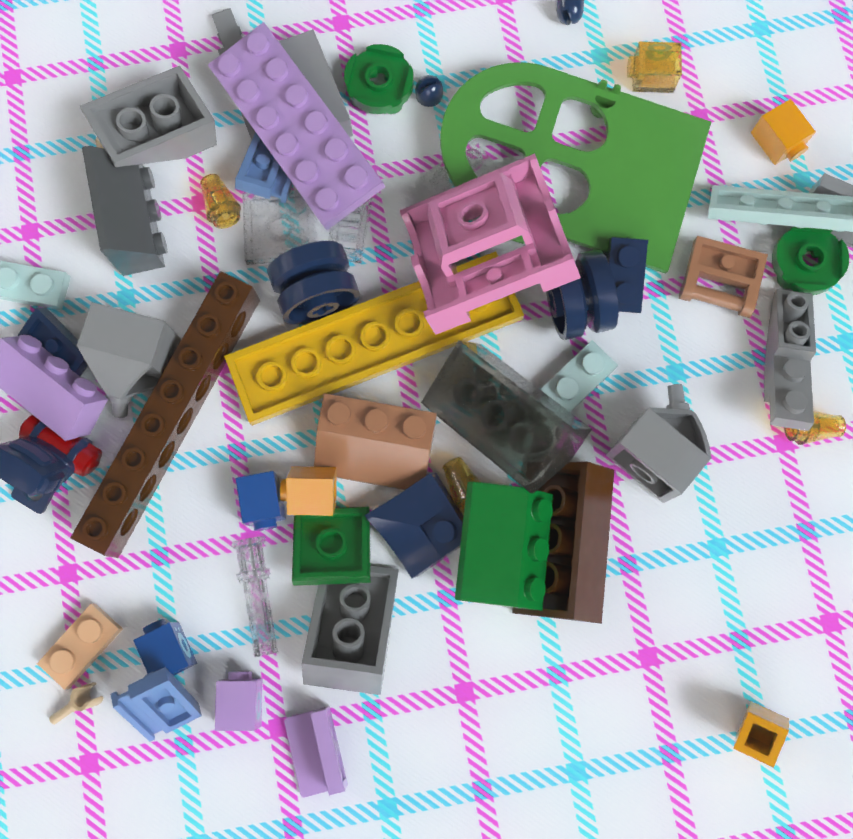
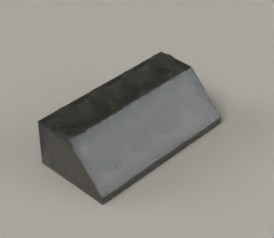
M458 340L421 401L431 412L437 413V417L530 493H535L572 460L592 430L579 418L478 343Z

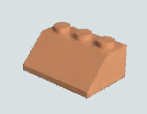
M324 393L316 434L314 467H337V478L406 490L427 475L437 413Z

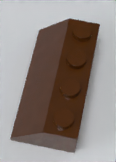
M588 461L527 463L525 488L553 494V514L550 524L543 610L512 608L513 614L602 624L614 482L613 469Z

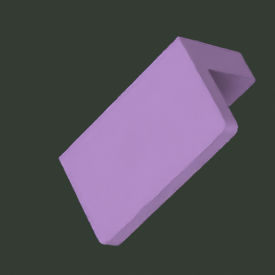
M330 706L287 717L284 720L301 797L305 798L327 791L329 796L345 792L348 783Z

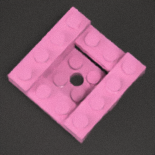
M535 153L400 210L414 249V255L410 256L412 265L426 299L427 310L423 311L424 316L435 335L470 322V310L540 283L543 292L581 278ZM479 217L477 220L473 222H468L469 220ZM522 235L526 246L458 273L455 262Z

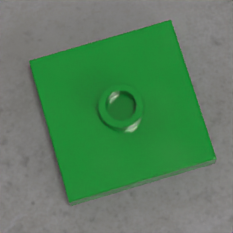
M369 506L335 508L333 516L294 515L293 586L371 583L370 522L365 517L370 512Z

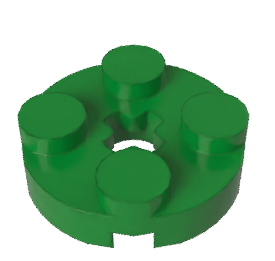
M373 44L367 46L366 51L358 56L355 53L350 57L344 71V82L350 103L354 107L371 114H396L401 111L403 104L408 101L412 94L414 74L411 64L409 65L404 59V54L399 49L385 44ZM378 74H384V79L387 82L382 85H375L370 79L377 78Z
M791 228L783 234L773 249L772 265L777 275V283L783 289H791L795 292L813 295L822 294L830 290L847 272L849 252L846 244L842 239L838 241L836 236L831 234L833 230ZM809 251L812 258H818V263L809 266L803 261L802 257Z

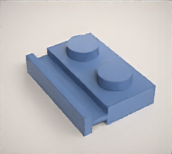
M255 132L235 178V189L268 199L271 196L281 198L280 202L286 204L293 183Z
M166 667L151 672L142 679L128 685V691L121 695L116 691L110 694L113 708L149 742L155 740L154 734L162 730L167 734L202 716L199 703Z

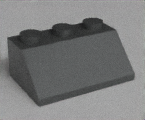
M94 146L82 147L100 251L123 276L165 267L163 254L168 253L163 233L158 232L156 221L161 220V212L156 199L152 200L150 189L155 188V181L150 167H144L143 164L115 167L104 148Z

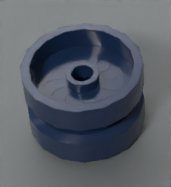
M336 241L307 243L279 255L269 264L266 271L274 292L280 294L277 303L286 323L308 324L350 308L358 301L360 292L354 275L347 272L350 266L342 244Z
M596 249L578 253L575 263L581 278L546 291L552 321L562 340L582 337L587 326L593 332L599 333L613 330L618 324L619 311L616 286L610 265L601 250Z

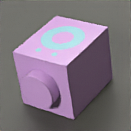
M252 671L228 672V679L216 681L215 731H255L262 726L263 678H252Z

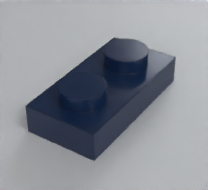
M609 238L607 261L616 286L619 312L641 313L648 240Z
M36 307L18 333V336L29 335L38 339L44 349L53 356L66 361L69 364V368L81 377L88 365L77 347L78 339L46 307Z

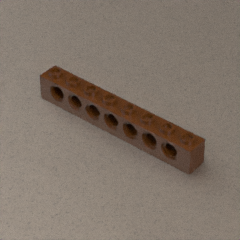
M222 271L219 272L70 539L103 556L119 558L225 366L226 360L224 356L232 353L260 302L253 286Z

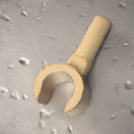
M96 682L73 689L70 695L71 701L51 715L49 721L55 725L72 712L83 711L101 704L103 696L94 699L90 696V689L96 685Z

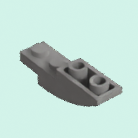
M776 289L774 292L764 367V402L770 403V425L809 431L814 424L811 360L816 354L813 294Z

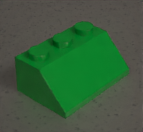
M467 482L455 600L510 608L543 610L550 524L553 514V494L525 487Z

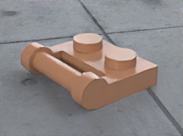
M697 235L693 241L684 281L679 292V299L688 302L691 299L738 311L739 316L750 318L756 307L768 254ZM698 277L745 289L744 295L739 297L696 285Z

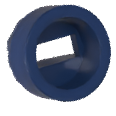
M557 0L556 12L559 21L564 25H570L571 22L572 24L578 23L583 16L584 0Z
M426 75L418 80L415 88L417 101L425 107H433L441 102L443 86L436 76Z

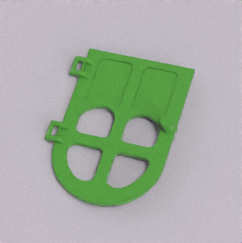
M514 62L493 66L476 74L459 88L445 111L440 133L442 160L448 176L455 187L478 178L466 157V147L475 138H482L518 150L523 153L524 158L535 153L540 168L543 163L551 161L579 171L587 180L589 194L584 204L570 213H557L567 241L593 250H601L603 253L608 254L609 238L611 237L648 240L646 267L665 274L668 272L711 121L621 92L619 84L609 88L606 87L608 83L606 80H601L597 84L533 63ZM511 86H533L540 89L544 94V102L535 129L531 132H524L486 119L480 110L481 102L489 94ZM575 100L590 105L593 116L604 119L606 140L601 147L586 152L560 144L553 139L552 132L561 104L564 101ZM522 235L511 239L512 241L524 244Z

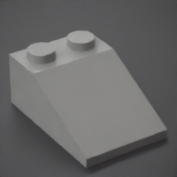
M180 65L80 106L82 113L115 167L186 159L217 145L215 120Z
M371 566V583L318 585L301 663L303 685L381 695L399 569Z

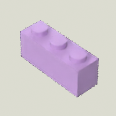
M20 335L0 339V389L65 441L90 435L108 401V398L97 390L96 385L73 372L66 361L53 356L42 347V343L32 336Z

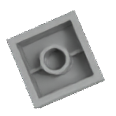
M92 302L77 347L106 395L109 396V401L112 402V415L116 418H125L128 415V403L132 400V396L155 388L182 339L166 321Z
M683 384L667 386L669 405L666 408L649 407L629 426L606 454L610 460L662 503L682 495L711 460L707 435L697 414L690 410L689 403H685Z

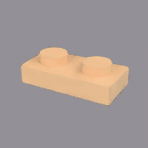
M90 604L39 660L37 665L64 690L70 689L123 628L97 604Z

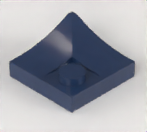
M436 472L429 473L408 489L365 515L367 520L397 555L412 579L420 576L455 552L461 545L464 516Z

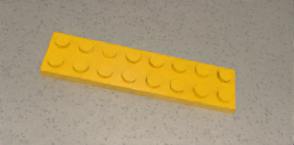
M495 251L456 266L459 273L496 258L498 254ZM417 281L225 355L224 358L250 425L253 426L322 399L324 393L335 394L521 321L524 318V313L515 293L470 310V322L435 335L425 319L423 311L427 310L426 299L421 284Z

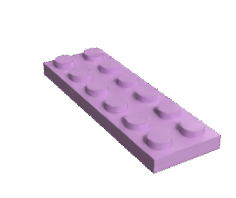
M264 22L208 64L211 71L326 230H329L385 188L383 181Z

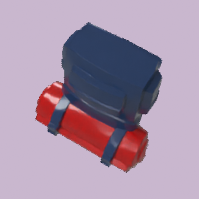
M31 415L20 426L19 439L0 444V479L14 487L11 493L13 499L37 514H42L46 511L55 491L73 473L83 477L92 473L99 466L102 450L92 444L93 441L88 438L83 439L79 437L65 441L38 418ZM43 494L39 500H33L29 497Z

